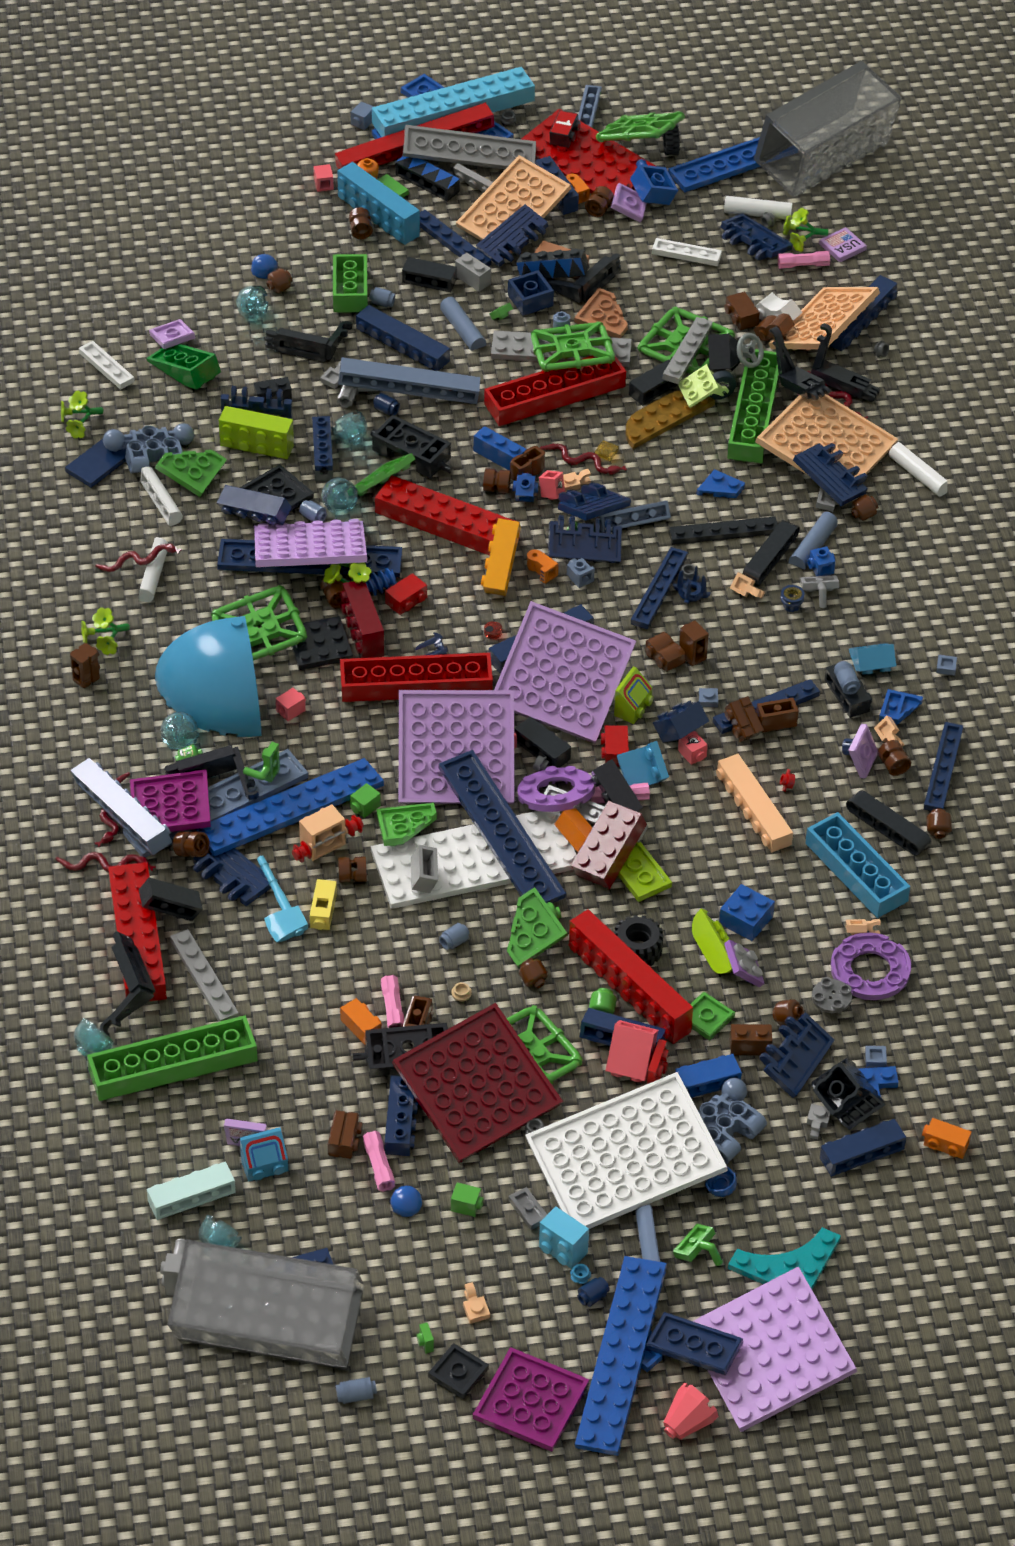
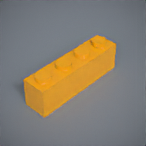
M498 518L497 524L493 525L492 535H494V539L489 543L488 551L490 552V557L486 558L485 569L487 571L486 575H483L481 579V586H483L485 593L502 596L507 594L521 530L520 522Z

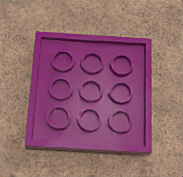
M207 770L130 779L132 798L136 797L141 806H146L151 815H155L161 825L165 824L170 832L211 827Z
M510 1347L476 1407L473 1419L553 1452L589 1385V1379Z

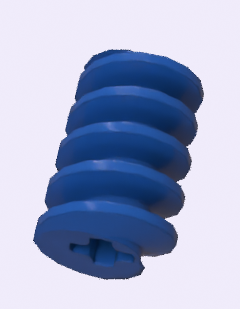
M385 568L384 573L381 570L377 572V575L372 572L366 585L369 592L376 596V590L383 594V588L389 589L391 585L393 586L397 582L393 570L391 569L390 571L388 568Z

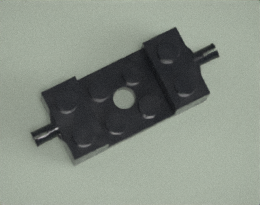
M394 415L378 430H371L373 451L385 457H388L393 451L404 456L412 453L415 458L414 461H416V472L430 479L440 470L446 471L449 474L453 471V467L446 464L451 459L450 442Z
M447 1023L365 1030V1052L352 1053L353 1061L365 1060L368 1065L369 1077L389 1075L391 1069H396L392 1061L408 1052L403 1049V1044L411 1043L415 1048L448 1029Z

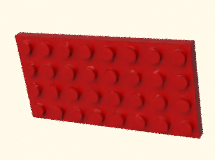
M561 109L555 111L522 138V140L536 141L535 160L551 156L565 177L568 174L578 175L590 188L591 194L597 187L604 186L610 189L614 195L618 183L635 190L630 178L637 168V161L645 160L613 140L597 141L596 135L599 132L581 122L579 131H576L575 140L571 142L569 148L551 145L549 132ZM645 160L646 163H647V165H649V166H656V165L652 164L651 162Z

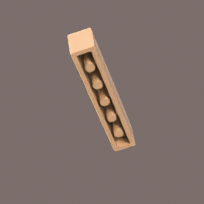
M736 754L719 760L716 770L718 779L723 781L727 792L731 793L734 797L735 804L738 807L740 806L744 817L747 820L749 819L755 833L760 835L763 845L767 846L771 853L791 846L793 840L792 830L740 755Z

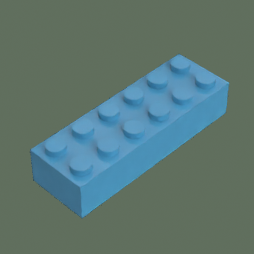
M354 162L337 170L338 197L347 202L352 208L361 207L367 209L374 224H377L404 245L420 236L419 209Z
M838 812L807 828L805 844L876 918L909 901L910 885Z

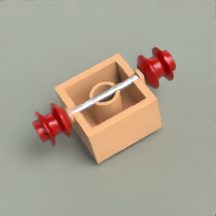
M333 805L322 808L318 812L306 816L299 821L300 847L293 845L292 855L296 861L299 860L301 863L304 862V857L314 861L345 845V834L354 837L355 831L362 833L364 824L361 818L355 815L351 816V821L344 819Z

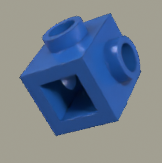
M529 473L517 475V481H513L516 501L534 502V495L538 493L539 482H536L535 476Z
M828 547L810 550V557L807 562L815 575L828 576L834 574L835 556L829 551Z

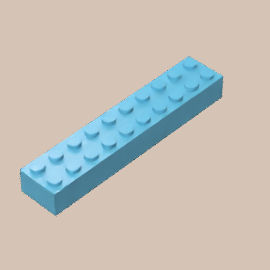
M518 67L372 107V124L380 136L384 137L405 130V125L417 126L485 102L493 113L535 101V85L524 69Z

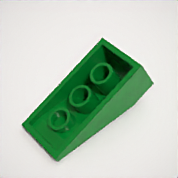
M182 344L166 349L161 348L146 358L149 363L184 386L193 389L201 388L204 383L214 379L216 375L221 373L216 354Z

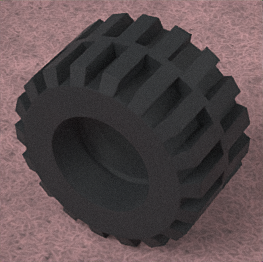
M633 915L632 918L628 916L625 918V921L621 920L619 925H616L614 934L646 964L652 966L655 961L658 962L662 955L664 935L658 922H654L652 918L647 919L643 915L642 917ZM632 941H643L644 943H634Z

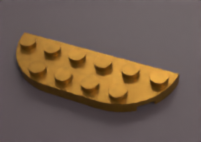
M674 391L630 416L626 423V440L631 448L635 449L715 405V400L708 396L690 408L682 392Z

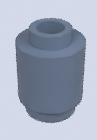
M378 287L371 290L369 295L372 304L386 308L388 306L393 307L396 294L392 293V291Z
M561 311L553 316V328L563 327L565 324L570 326V315L566 312Z
M305 500L300 505L299 512L308 520L313 522L326 519V509L311 500Z
M456 923L442 932L439 937L440 944L446 950L454 949L469 939V930L464 924Z

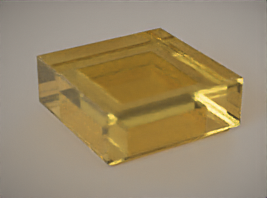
M603 440L595 450V454L600 458L611 461L619 451V446Z

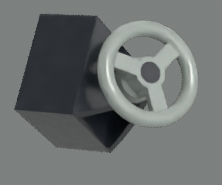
M753 333L742 335L739 341L730 334L708 335L709 369L713 373L718 371L732 372L740 363L748 368H754L763 359V344L759 337ZM751 338L750 344H743L746 339ZM756 343L759 350L758 358L755 355ZM745 358H751L753 363L746 361Z

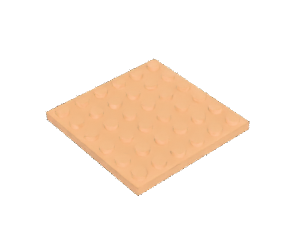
M825 394L824 397H819L816 401L799 395L757 437L755 443L803 473L805 472L793 461L795 455L819 443L823 447L834 443L836 448L830 454L841 450L844 454L837 461L847 469L858 466L860 471L854 476L856 477L862 473L868 474L897 443L898 438Z

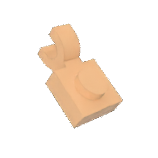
M589 469L582 470L579 475H576L575 472L563 475L565 492L581 489L582 484L591 483Z
M740 572L737 573L730 586V589L744 597H747L750 593L762 599L765 594L764 591L753 586L755 580Z
M886 716L874 727L883 742L897 740L902 747L904 746L902 740L896 736L900 730L891 717Z
M866 919L846 920V930L851 935L867 933V931L880 934V930H873V926L881 925L880 919H873L872 921H866Z
M473 1282L465 1284L466 1290L464 1294L468 1301L463 1302V1308L469 1323L472 1324L489 1319L490 1312L484 1296L477 1298Z

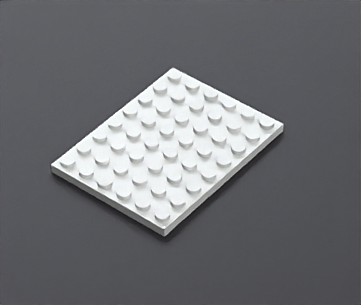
M678 1072L525 1135L559 1208L589 1229L728 1171Z

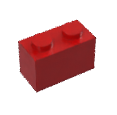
M413 573L385 590V604L399 615L409 611L427 598V584Z
M605 725V733H601V745H605V747H601V759H605V763L613 759L617 767H620L617 755L629 751L628 726Z

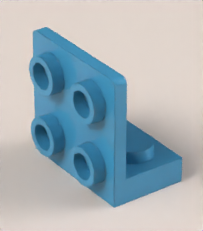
M657 741L649 743L645 747L617 755L622 774L629 786L639 783L652 785L669 778Z

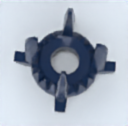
M695 566L693 580L688 579L683 582L684 571H680L678 583H674L673 588L685 600L684 603L689 604L692 601L710 596L711 592H707L706 577L703 575L702 582H698L697 566ZM691 587L697 589V591L691 592Z
M433 632L435 637L419 644L415 648V650L434 643L437 650L426 655H444L449 651L442 642L443 637L441 634Z

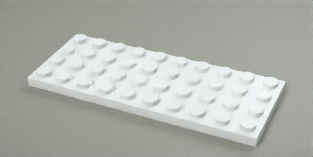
M534 811L516 815L553 874L573 870L571 864L577 856L574 847L554 825L561 815L559 811ZM475 824L412 837L406 843L397 846H384V844L371 846V853L391 909L512 883ZM418 845L437 848L438 882L431 893L415 891L411 888V856Z

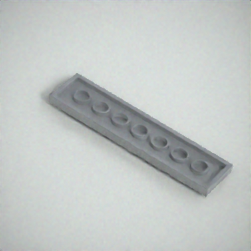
M405 125L404 157L506 169L520 155L535 164L536 141Z
M494 331L491 359L538 362L537 357L533 353L534 347L531 341V333ZM611 338L616 358L623 367H629L631 339ZM539 339L540 345L551 344V342ZM603 345L593 346L594 348L606 351ZM556 351L543 353L544 359H548ZM587 355V356H585V357H580V359H583V358H586V357H589V356H592V355ZM570 357L568 359L561 358L556 363L575 360L574 357Z

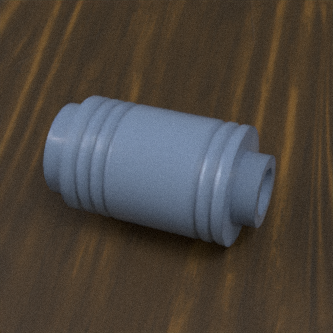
M847 661L837 663L834 673L845 694L856 693L860 689L861 684L852 665Z
M370 1377L343 1381L336 1385L338 1402H343V1404L374 1399L373 1394H377L375 1380L371 1381Z

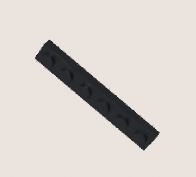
M776 516L674 526L669 527V535L672 545L770 535L778 526Z

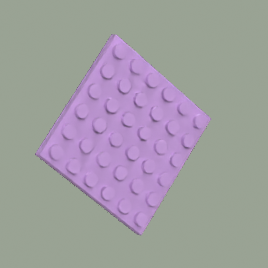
M350 519L349 522L332 520L323 523V521H313L312 523L298 521L294 524L284 522L283 525L260 523L258 526H254L256 567L367 562L363 521L358 519Z
M530 601L494 690H514V713L527 718L532 717L542 724L596 744L614 699L615 690L620 684L636 641Z
M399 690L398 804H461L438 766L439 763L470 750L475 752L507 803L514 804V690Z
M799 1266L693 1321L743 1338V1345L726 1376L707 1370L740 1432L857 1372L853 1361Z

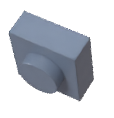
M938 655L936 673L955 675L957 657Z
M699 688V702L702 707H718L717 688Z
M865 1046L866 1067H886V1046Z

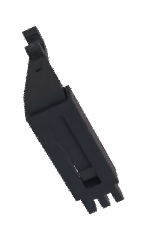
M615 253L611 257L604 256L587 271L585 276H581L574 283L546 278V281L556 292L575 302L586 303L598 288L602 289L621 270L620 254Z
M349 321L341 322L330 338L279 328L278 331L266 330L265 347L284 354L326 362V360H331L342 337H348L346 329L351 330L353 323Z
M823 323L820 328L826 331V337L822 335L817 337L820 345L811 374L823 379L826 385L857 398L873 402L880 393V389L870 384L872 379L825 360L832 328L830 325Z
M778 327L770 329V333H773L775 337L773 345L776 346L781 385L814 401L818 400L819 397H824L825 394H830L831 391L825 385L823 379L799 367H795L784 344L780 329Z
M232 745L178 760L176 763L167 765L164 768L166 775L207 770L208 778L237 770L246 798L255 800L259 797L258 791H248V788L255 786V780L248 779V776L243 774L245 767L239 748H232Z
M118 931L113 934L115 944L111 948L130 993L100 1025L101 1035L108 1038L110 1035L108 1028L112 1024L121 1027L120 1021L149 1002L154 997L153 993L155 992L153 983L133 939Z

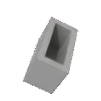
M468 253L455 260L457 278L478 292L491 284L490 267Z
M418 845L411 856V888L415 891L431 893L438 882L437 848Z

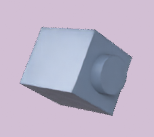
M361 101L350 112L351 125L365 130L372 123V107L374 106Z

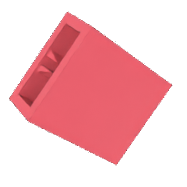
M619 1020L614 1026L605 1071L611 1072V1075L615 1077L627 1076L635 1082L645 1081L648 1076V1069L654 1054L659 1030Z

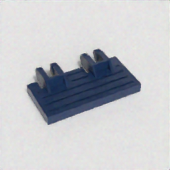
M524 204L476 244V247L500 267L505 263L504 258L509 262L514 260L513 255L508 251L511 250L519 256L521 249L529 243V238L534 241L539 239L533 230L544 235L546 233L545 229L549 225L544 218Z
M743 213L721 222L720 228L725 230L722 238L724 240L730 239L732 245L741 242L750 245L747 254L750 256L755 255V259L758 261L767 257L773 258L778 256V254L792 250L793 244Z
M232 386L231 401L228 394L221 395V414L224 407L228 406L293 419L292 400L284 399L283 404V390L278 389L277 399H272V389L267 388L266 403H264V397L249 396L248 400L247 387H243L242 396H237V388Z
M819 443L795 455L793 461L840 506L866 494L868 488L861 483L866 481L868 475L862 473L854 477L858 474L860 468L855 466L847 469L837 461L844 453L838 450L830 454L836 448L834 443L828 444L825 447Z
M595 482L589 483V486L587 484L583 485L581 488L582 493L568 490L567 492L560 493L558 496L560 500L558 510L585 521L631 506L630 498L607 490L606 486Z
M559 515L558 521L549 522L548 556L555 559L578 560L583 558L585 561L620 563L622 526H614L611 534V520L606 519L604 522V533H599L600 520L595 518L594 524L578 523L577 531H575V516H570L569 530H564V515Z
M235 848L215 857L209 850L206 856L193 858V864H195L194 871L198 873L204 870L201 873L204 879L214 875V881L220 885L219 891L222 894L231 891L228 899L234 901L240 897V902L245 907L271 889L264 872Z
M807 1013L802 1014L798 1021L794 1017H787L785 1020L786 1025L779 1028V1033L783 1035L785 1040L779 1048L768 1044L765 1048L767 1053H762L759 1058L766 1066L763 1071L792 1098L798 1095L834 1042V1039Z

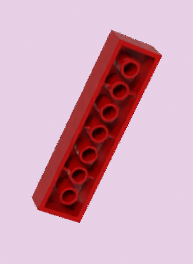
M589 356V357H586V358H583V359H591V358H599V357ZM615 356V361L611 364L583 366L581 369L568 368L550 370L548 372L540 371L485 388L484 405L498 426H502L626 387V370Z
M391 475L375 496V513L489 556V543L494 539V535H492L493 525L497 524L498 518L515 521Z
M490 653L340 659L342 702L398 700L399 690H493Z
M148 862L108 867L116 931L131 937L139 950L155 988L154 997L150 1001L167 999L155 911L142 907L139 888L150 877ZM123 977L125 995L127 997L130 991Z
M589 909L570 920V949L577 953L585 964L590 965L599 977L606 980L608 985L615 989L624 1001L629 1002L638 1014L643 1015L650 1025L666 1029L665 1039H668L672 1044L691 1033L693 1007Z

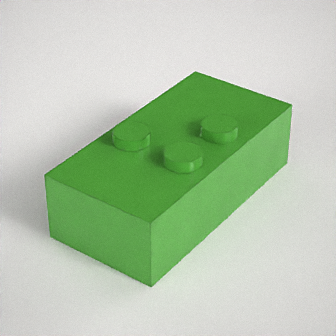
M367 254L333 255V312H361L368 306Z

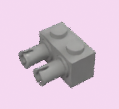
M177 1239L175 1241L174 1253H167L166 1261L161 1263L160 1273L163 1274L162 1286H165V1293L169 1296L186 1297L193 1266V1256H190L187 1252L189 1242L185 1239Z

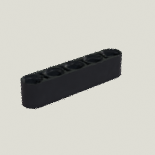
M782 520L745 566L742 574L755 580L754 584L760 586L796 540L800 527Z
M863 790L858 791L846 802L849 812L914 856L919 855L932 843L930 836L925 831Z

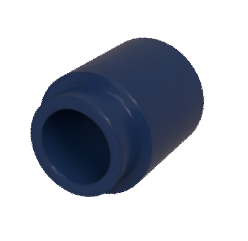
M384 393L376 395L373 400L374 408L382 413L395 416L399 412L400 403Z
M602 1277L594 1278L578 1289L577 1298L582 1305L591 1307L607 1296V1292L610 1291L609 1285Z

